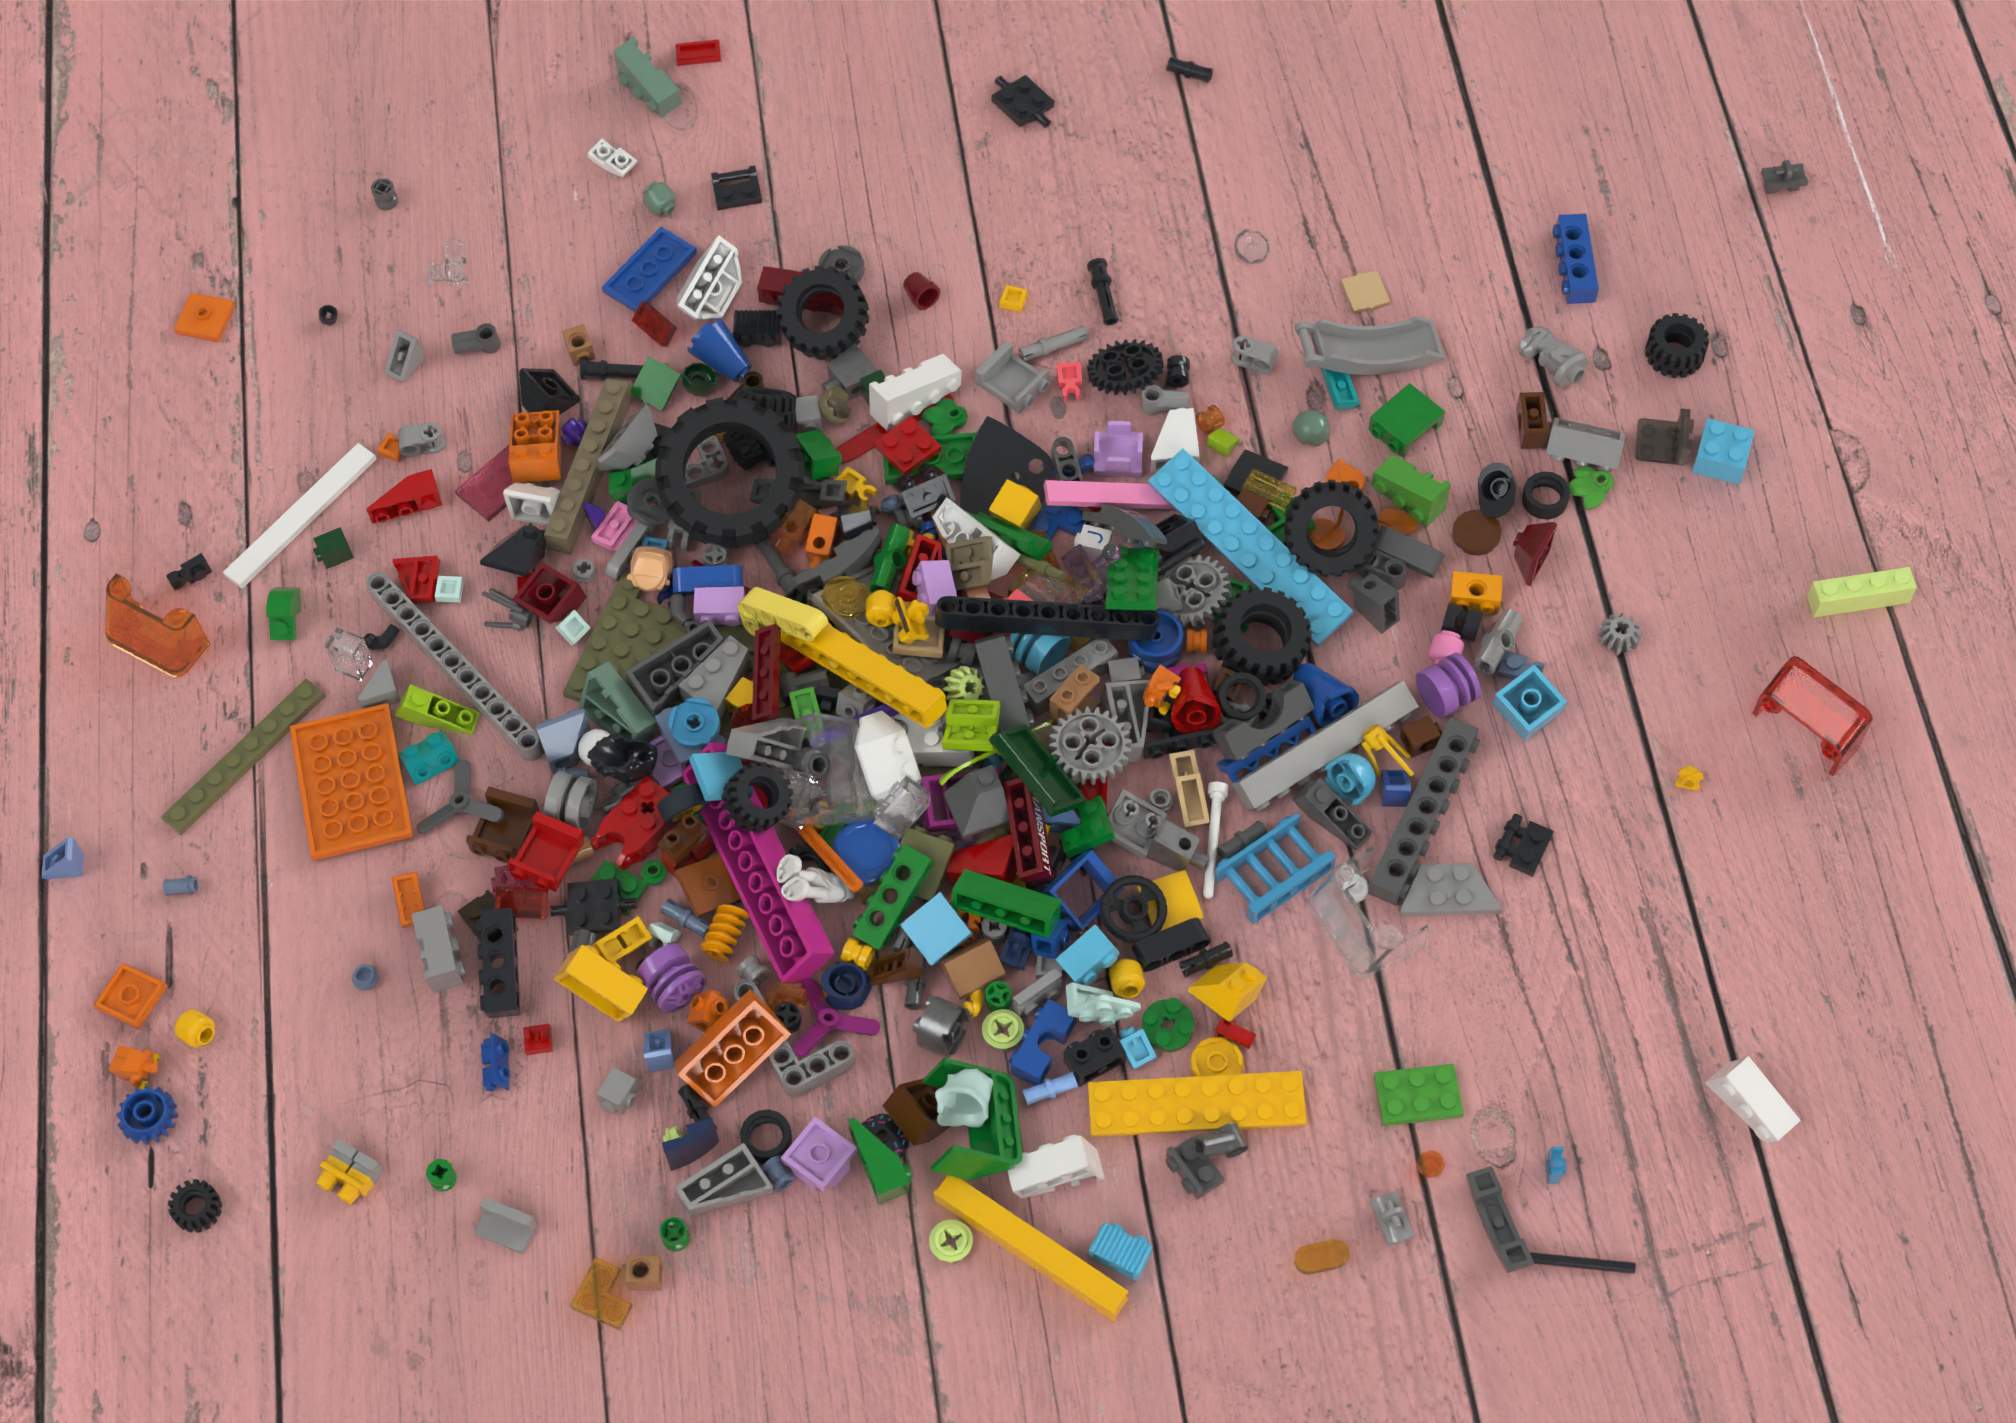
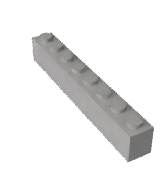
M1404 681L1394 683L1237 780L1232 786L1246 810L1256 808L1257 811H1260L1270 805L1269 800L1274 796L1281 798L1291 792L1290 786L1295 783L1299 786L1309 781L1311 773L1316 770L1319 773L1325 771L1327 764L1334 758L1343 754L1353 753L1351 749L1356 745L1363 747L1361 743L1365 740L1362 734L1373 725L1378 724L1387 732L1393 728V722L1398 719L1400 722L1407 720L1413 716L1412 711L1419 706Z

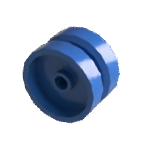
M1156 609L1160 616L1156 637L1150 641H1128L1129 657H1137L1139 666H1144L1145 672L1153 674L1160 664L1165 668L1176 666L1180 661L1183 650V629L1177 617L1168 611Z

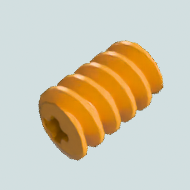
M723 904L718 906L717 914L713 916V923L709 925V932L705 934V941L701 943L700 948L709 958L727 963L730 960L724 954L732 955L734 952L728 945L736 946L738 943L732 936L740 937L742 934L736 927L744 928L746 924L741 918L748 919L749 914L739 907Z

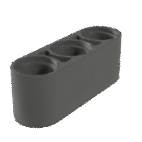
M1067 437L1057 438L1051 448V459L1057 481L1084 482L1072 441ZM1064 446L1068 449V453L1061 455L1056 451V448ZM1069 468L1075 475L1073 477H1065L1062 470Z
M1380 526L1378 530L1379 538L1375 544V549L1402 560L1407 568L1434 578L1445 556L1442 552L1387 526Z

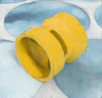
M850 937L843 948L841 961L854 962V964L866 971L874 958L876 948L869 944L860 945L859 940Z

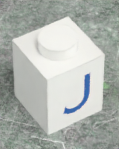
M1084 524L1081 533L1077 532L1074 541V547H1077V557L1106 563L1109 547L1112 545V531Z

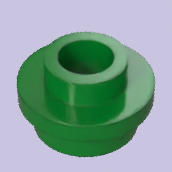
M658 860L648 861L641 868L642 879L650 885H658L666 878V867ZM653 869H657V870H658L657 873H655V874H650V873H649V871H651V870H653Z

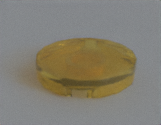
M838 576L831 578L824 586L822 602L828 610L836 615L855 618L866 613V599L871 592L864 583L861 582L859 584L855 582V578Z

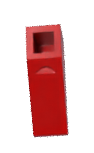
M432 469L408 475L366 508L372 524L383 523L389 519L408 516L422 510H431L442 505Z

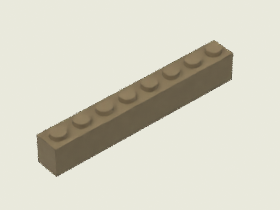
M609 378L605 380L545 530L544 537L548 550L570 555L573 552L586 519L583 503H592L604 471H600L597 468V459L621 429L633 399L628 382Z

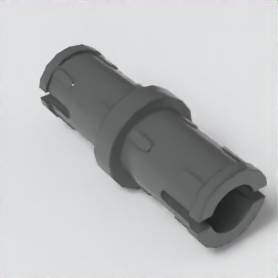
M1256 821L1244 831L1236 832L1232 839L1217 847L1218 854L1222 859L1231 858L1267 834L1266 827L1261 821Z

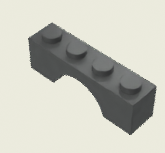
M1288 680L1270 692L1271 703L1269 711L1258 724L1249 726L1244 721L1230 719L1212 731L1223 757L1236 761L1243 760L1255 748L1266 745L1269 742L1268 739L1274 735L1284 733L1289 725L1306 718L1307 713L1314 709V705L1303 682Z

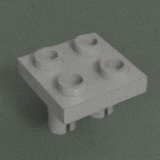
M1122 789L1108 815L1115 838L1111 841L1144 859L1167 813Z

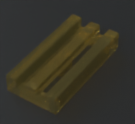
M1254 468L1242 486V489L1244 488L1269 499V504L1284 511L1288 503L1291 502L1292 496L1296 493L1295 487ZM1254 478H1255V479H1258V480H1260V481H1262V482H1264V483H1266V484L1264 485V484H1262V483H1260V482H1257V481H1255V480H1253V479H1254ZM1273 487H1275V488H1277V489H1280V490L1286 492L1287 495L1284 494V493H1282V492H1279V491L1275 490Z

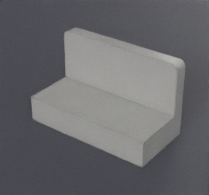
M484 1197L479 1206L483 1215L474 1231L475 1235L518 1253H524L537 1227L534 1217Z

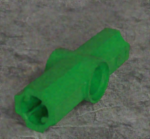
M891 525L882 551L875 554L874 566L876 569L869 589L872 593L877 590L891 592L898 570L905 567L907 561L905 549L910 537V530L906 526Z

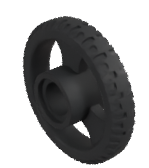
M1136 875L1124 876L1112 882L1104 891L1100 902L1101 919L1106 929L1116 938L1125 942L1136 943L1161 930L1167 917V902L1162 890L1148 878ZM1123 886H1141L1140 894H1131L1124 900L1119 899L1115 895V892ZM1156 900L1158 908L1157 918L1154 924L1148 927L1144 923L1143 917L1148 912V902ZM1129 903H1134L1139 907L1138 915L1129 912ZM1119 911L1120 918L1124 922L1132 924V932L1120 929L1112 920L1110 912Z

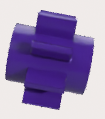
M573 417L560 428L563 432L560 438L567 446L573 443L577 447L581 443L588 424L583 418L576 421Z

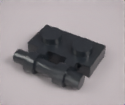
M1513 814L1511 820L1506 822L1502 839H1499L1495 845L1496 851L1493 857L1498 861H1502L1504 856L1507 855L1512 858L1509 867L1533 877L1554 831L1532 821L1529 822L1525 829L1520 826L1523 817L1519 814ZM1514 836L1521 839L1518 847L1511 845Z

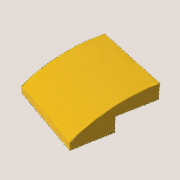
M1185 870L1152 880L1162 890L1167 902V917L1160 931L1192 918H1204ZM1136 885L1138 894H1140L1141 886ZM1156 900L1148 902L1147 916L1151 926L1154 924L1158 913Z

